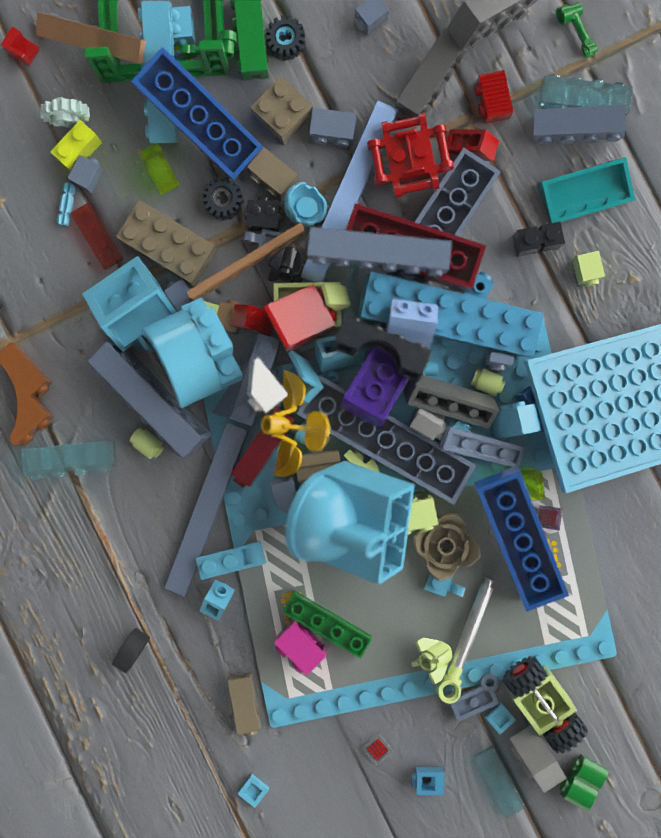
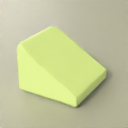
M322 284L325 303L334 311L338 312L351 305L345 286Z

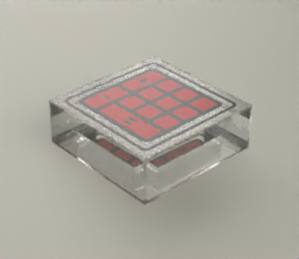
M379 732L362 745V749L375 765H378L393 752L392 747Z

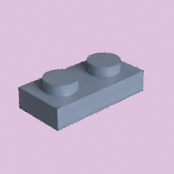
M491 352L484 358L483 366L489 367V371L501 373L502 370H506L513 365L514 357Z

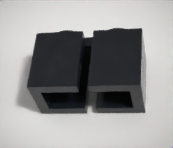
M561 221L541 225L538 229L537 226L519 229L513 235L517 257L535 254L539 249L540 252L560 249L565 244Z

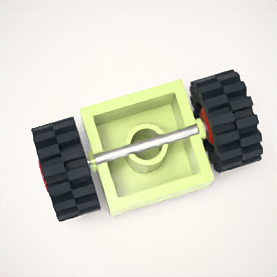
M529 656L528 658H523L521 662H516L515 666L512 665L511 669L505 672L506 674L503 675L502 679L516 705L539 736L543 734V737L554 752L558 754L561 752L562 754L566 750L568 752L571 751L573 746L576 748L578 746L577 743H581L583 741L582 738L587 736L588 729L577 715V709L548 667L546 665L542 667L536 657Z

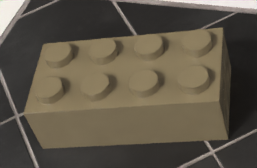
M141 200L138 201L116 236L124 245L178 278H183L186 283L193 287L198 284L218 252L215 245Z

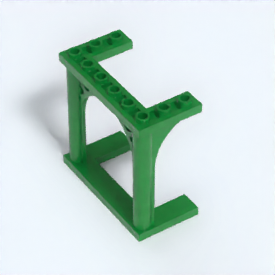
M97 0L98 28L119 33V0ZM203 0L205 41H199L203 60L178 62L193 77L230 75V67L223 41L219 40V32L224 30L223 0ZM108 47L85 48V57L101 83L129 82L142 70L141 64L120 65V58L114 57Z

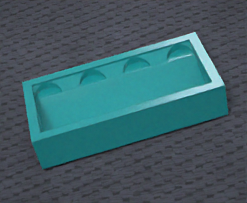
M626 157L537 182L550 223L564 222L636 200Z

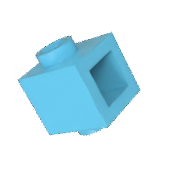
M215 580L199 611L219 621L235 589Z

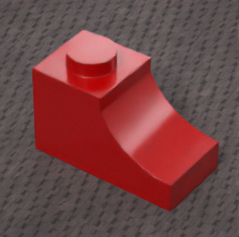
M450 129L446 141L449 154L459 155L462 149L465 148L482 160L489 162L494 161L499 140L486 129Z
M234 304L230 326L270 337L273 324L266 310L252 305Z

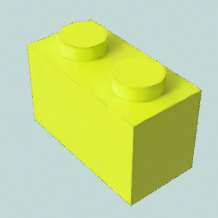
M79 120L50 152L71 172L79 155L87 159L102 144V141L86 124Z

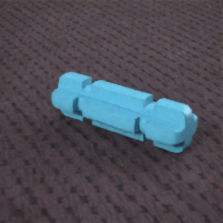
M64 183L62 187L63 194H61L58 210L60 214L57 215L56 221L61 226H69L71 218L69 215L72 213L73 195H75L76 186L71 183Z

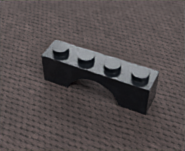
M347 316L343 319L332 348L353 357L367 348L382 349L395 361L398 375L419 382L422 378L432 352L422 343L410 342L399 334L392 335L385 332L379 326H370L362 323L356 317L349 318Z

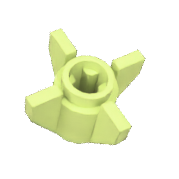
M421 638L415 641L421 655L419 659L411 664L412 667L421 665L425 671H432L429 673L432 684H436L443 679L446 669L452 660V650L445 642Z

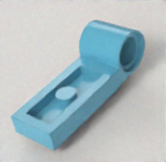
M261 541L196 558L201 580L266 563Z

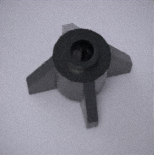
M286 247L270 258L268 266L272 268L268 277L270 282L281 279L283 281H291L290 283H302L301 274L304 265L301 254L297 249Z

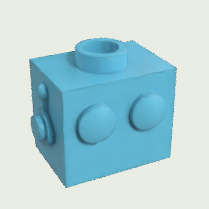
M190 6L173 7L174 47H180L182 44L195 45L194 21Z

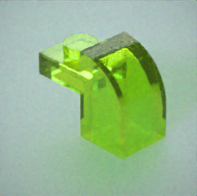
M159 144L149 146L139 153L161 195L180 186Z

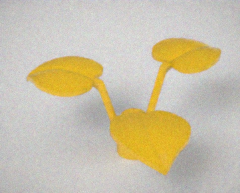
M283 370V389L288 394L283 398L285 411L274 412V415H265L261 422V429L263 433L271 434L272 437H278L283 440L279 446L274 475L287 477L299 470L302 453L296 447L297 442L283 434L288 432L289 429L306 431L305 444L310 451H320L328 439L329 422L323 413L311 412L307 416V426L290 425L289 420L284 415L295 412L297 406L303 403L306 388L305 382L299 375Z

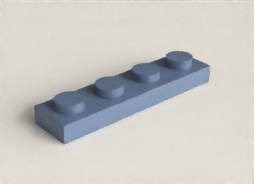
M446 426L439 445L443 450L510 467L517 466V468L520 466L526 449L518 444Z

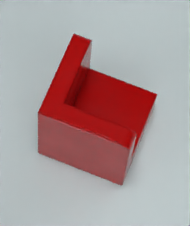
M14 27L10 28L1 43V46L9 55L29 67L40 50L38 45L24 38L21 32Z

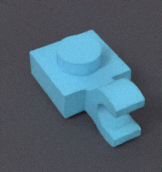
M430 573L424 587L425 590L443 597L446 596L447 591L463 597L466 588L452 583V577L438 581Z

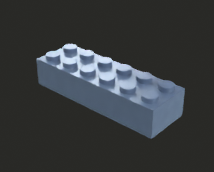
M105 342L89 359L88 362L93 366L91 368L93 372L100 377L103 376L108 381L107 385L115 393L119 392L124 398L123 402L131 409L134 408L139 413V418L145 424H150L155 429L154 433L158 438L163 441L166 440L171 445L170 449L175 455L184 458L194 454L212 436L186 407H179L176 397L128 349L122 351L114 342Z

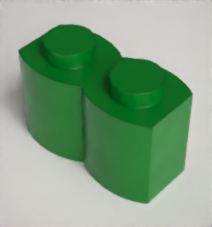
M580 754L578 758H574L570 766L571 773L568 778L561 782L560 794L567 801L588 812L594 804L598 791L603 786L609 771L602 765Z

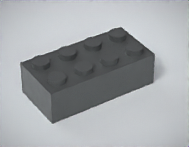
M465 0L447 27V31L462 50L470 45L474 47L484 37L490 38L498 29L502 28L504 30L514 20L520 21L529 12L527 9L537 0Z

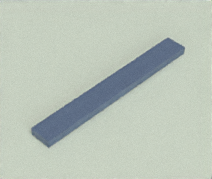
M226 423L165 589L184 597L187 596L198 567L196 558L202 556L248 430Z

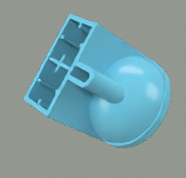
M342 461L313 474L297 492L288 513L285 539L290 554L302 561L327 563L379 585L403 570L414 484L347 461Z

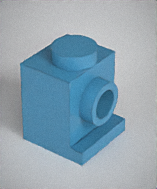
M480 272L477 274L471 292H464L463 294L486 299L494 285V282L491 281L492 277L487 273ZM476 284L482 285L483 290H477Z
M442 766L416 767L415 773H411V787H415L417 795L444 796V771ZM423 777H431L429 781L423 780Z

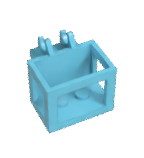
M138 256L82 293L100 327L122 351L134 345L138 351L145 349L150 354L153 353L154 350L149 343L150 341L148 338H144L141 329L177 312L158 281Z

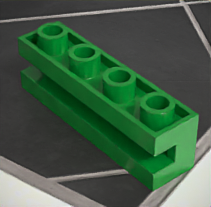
M230 0L231 10H235L236 17H232L233 31L238 33L235 51L240 53V59L236 60L237 72L242 73L243 81L252 80L254 75H260V79L269 78L261 0Z
M294 590L282 612L360 659L372 640L371 634Z

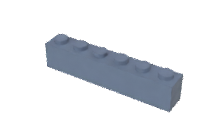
M311 227L308 259L312 260L314 264L321 265L326 264V261L336 262L335 265L340 267H349V264H357L361 269H373V266L382 267L383 271L395 272L396 269H405V273L419 274V271L429 272L428 275L442 276L443 273L446 274L449 270L452 241Z

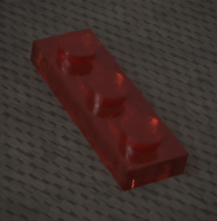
M89 202L70 213L103 269L107 270L124 259Z

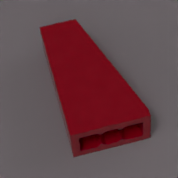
M275 407L270 415H274V412L279 413L282 411ZM284 415V417L289 420L290 425H294L296 423V421L293 418H291L288 415ZM260 429L232 471L231 475L235 477L233 481L243 488L245 485L251 487L283 440L278 437H272L271 434H265ZM289 429L288 432L284 433L283 435L287 436L291 429Z

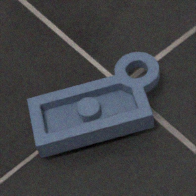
M487 673L483 675L480 681L481 685L461 693L460 698L456 702L450 703L458 722L499 704L494 693L498 688L499 681L494 674ZM487 679L494 681L492 686H486Z

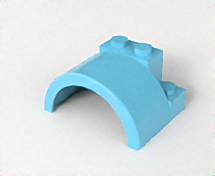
M202 297L181 306V311L144 326L141 329L144 338H148L166 371L180 408L242 380L243 374L232 355L233 345L213 307L207 308Z

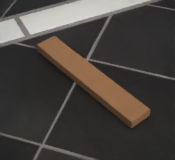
M37 13L36 35L81 48L108 47L114 57L143 64L146 40L46 13Z
M300 222L186 292L189 300L192 302L206 296L304 235L305 228Z

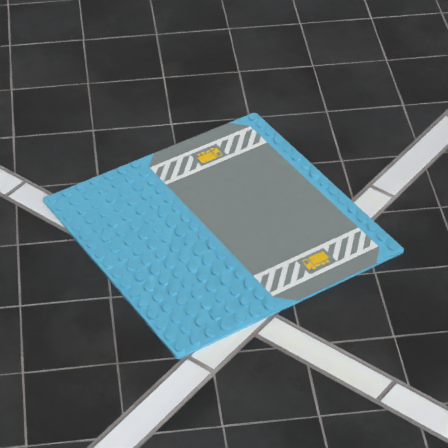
M544 317L534 358L519 357L433 336L429 348L432 352L428 362L438 363L437 376L428 377L489 395L476 390V387L471 385L477 368L488 370L489 367L483 366L484 358L491 352L513 356L514 360L511 367L502 370L501 373L494 372L502 375V380L506 383L502 393H496V396H493L497 407L510 405L512 408L511 404L518 403L514 396L530 386L524 362L551 354ZM372 348L366 349L363 363L334 369L339 376L338 381L334 384L348 391ZM316 358L309 359L312 366L318 365ZM294 364L276 366L273 370L278 371V378L280 379L282 371H290ZM404 386L388 415L410 426L418 407L407 404L403 391ZM228 387L205 397L204 403L215 453L226 423L248 430L236 463L237 465L260 431L263 417L270 415L274 407L267 413L259 411L254 427L214 414L212 412ZM301 405L297 406L295 412L287 414L296 421L294 425L297 423L302 424L303 421H306L297 415ZM443 415L445 417L444 422L447 423L446 426L452 421H459L458 419ZM468 423L471 426L469 430L472 433L494 438L491 426L488 429ZM291 429L286 437L293 440L295 437L292 434L294 429ZM536 431L499 439L526 448L518 469L539 521L542 508L558 511L555 527L541 526L569 596L528 612L525 610L474 484L478 480L511 468L510 466L456 453L477 465L454 505L429 492L434 500L437 519L449 513L460 515L467 525V533L477 541L481 551V557L473 565L458 568L452 577V583L466 588L463 597L449 591L443 597L424 589L429 572L424 558L416 552L413 538L420 529L411 530V534L407 535L403 570L379 585L324 562L302 561L293 557L287 548L285 539L288 514L280 510L276 505L270 482L272 479L281 478V476L274 475L279 447L251 487L247 485L244 488L233 481L235 477L231 476L224 495V502L233 546L236 548L261 541L266 560L265 564L239 570V576L269 724L272 728L436 694V684H432L429 673L432 671H425L421 665L412 667L411 663L419 659L421 655L415 641L421 638H428L445 642L452 650L453 659L480 585L485 581L483 577L492 578L496 582L492 585L493 592L460 676V680H462L461 689L481 685V678L487 673L494 674L498 681H501L503 675L506 674L505 672L510 670L512 665L515 666L516 662H521L523 658H528L529 656L536 657L542 667L546 665L549 670L616 656L617 651L582 491L578 489L562 493L545 432L539 433ZM331 434L327 435V442L320 451H310L307 447L297 442L296 447L300 449L302 455L339 450L340 462H349L344 457L345 453L349 449L352 452L355 451V448ZM360 452L365 457L363 462L366 464L371 457ZM374 460L378 466L379 473L414 484L413 493L426 491L423 487ZM296 472L292 477L295 490L298 492L303 483H298ZM445 540L444 543L440 544L443 552L451 548V544L448 543L449 540ZM294 590L371 634L372 640L361 659L311 629L309 630L327 647V656L308 675L304 672L298 673L291 665L293 661L287 655L283 657L276 651L275 647L277 645L274 642L277 635L293 620L282 612ZM450 661V663H449V665H448V667H447V669H446V672H445L446 674H447V672H448V669H449V666H450V664H451V661ZM492 679L486 680V683L494 682ZM450 684L446 685L443 688V692L453 691V686Z

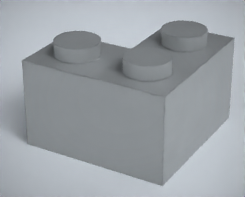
M532 725L510 738L514 745L511 750L518 761L523 759L526 765L522 768L535 788L540 786L545 793L567 779L558 762Z

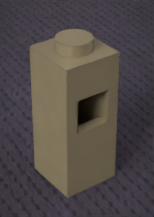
M252 672L230 676L228 686L237 735L243 734L246 737L255 735L257 731H260L261 720Z

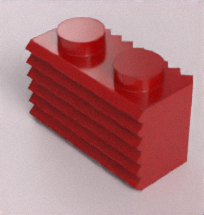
M505 70L478 75L477 81L474 83V93L476 97L479 96L481 104L478 105L480 118L484 117L485 124L510 119L513 114V107Z

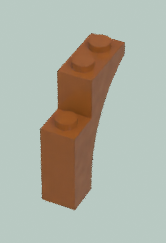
M10 342L0 351V364L10 376L17 397V418L9 440L14 446H26L34 439L33 435L37 431H43L50 425V420L54 417L37 398V396L41 397L50 389L48 386L52 384V381L18 344Z

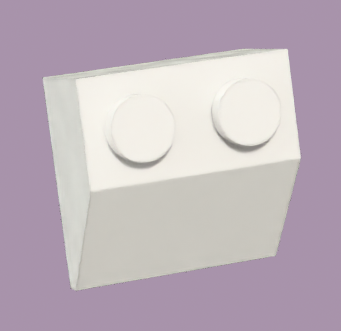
M259 358L250 362L247 395L250 399L247 402L255 411L267 413L288 394Z

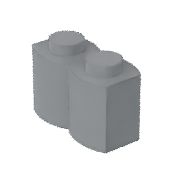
M418 408L409 427L434 441L435 437L440 439L447 423L444 422L445 417L443 415Z

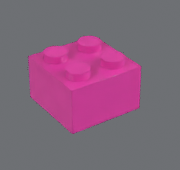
M294 619L277 635L274 642L277 645L275 647L276 651L283 657L287 655L293 661L291 663L293 668L300 674L304 672L308 675L327 656V647L306 626Z

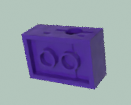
M372 348L345 394L340 407L380 429L408 378L397 374L395 361L387 352L379 348Z

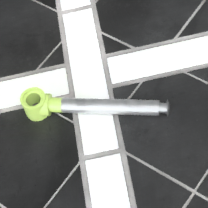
M483 577L485 581L480 585L448 672L435 685L436 694L445 703H454L460 698V686L462 683L460 676L493 592L492 585L496 581L492 578ZM446 685H452V693L450 695H443V688Z

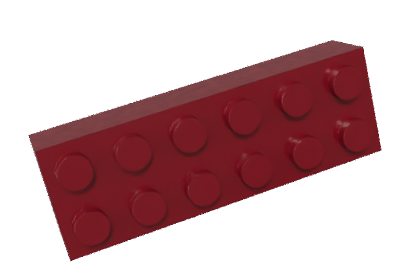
M356 203L354 204L346 231L452 241L449 270L446 274L430 276L428 275L429 272L419 271V274L410 275L466 293H470L473 289L487 246ZM396 269L397 271L405 273V269Z

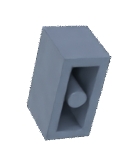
M313 108L309 133L310 141L318 145L332 143L340 148L353 146L357 113Z

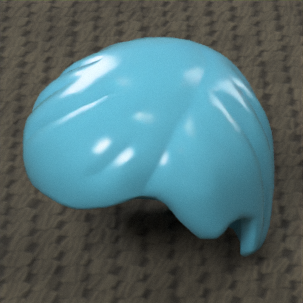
M305 182L292 185L284 198L286 216L296 225L301 222L304 228H308L321 223L327 215L328 206L326 200L316 187L309 186Z

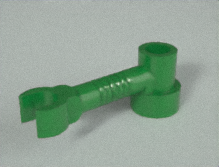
M576 2L572 5L566 4L556 9L558 22L561 25L569 22L572 23L582 43L581 47L586 58L594 56V52L598 51V49L586 33L579 17L583 14L581 3Z
M222 30L219 32V40L223 41L227 58L234 57V45H236L237 34L232 30ZM182 44L180 45V54H184V59H191L201 55L200 45Z

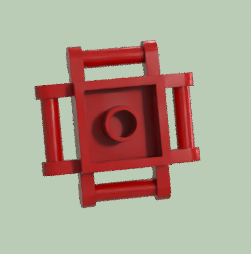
M425 113L418 114V117L395 122H381L384 139H372L367 142L375 171V186L393 183L396 198L402 197V194L433 188V190L440 189L437 174L454 169L445 137L447 133L446 126L439 124L428 129ZM419 125L421 128L420 131H417V129H412L395 133V136L393 137L390 136V132L397 131ZM430 138H437L441 163L435 164ZM384 148L387 151L391 172L388 175L384 174L380 149Z

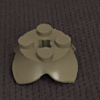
M456 513L442 515L438 518L439 525L433 526L434 528L428 531L419 530L413 538L416 552L424 558L428 572L438 581L451 578L455 575L458 568L469 567L481 557L477 541L467 533V525L464 519ZM445 540H449L448 543L451 544V548L443 552L440 544L444 543Z

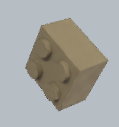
M282 76L250 107L252 116L283 145L312 117L313 105Z

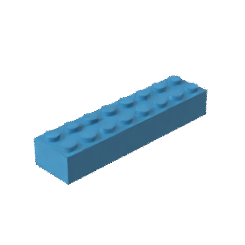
M372 271L366 273L356 316L358 319L388 325L392 299L437 305L438 323L434 332L435 337L524 358H534L544 313Z

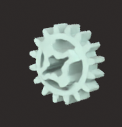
M58 97L52 99V102L45 101V104H41L40 108L41 119L56 127L73 128L79 120L85 124V121H89L90 118L87 104H82V101Z

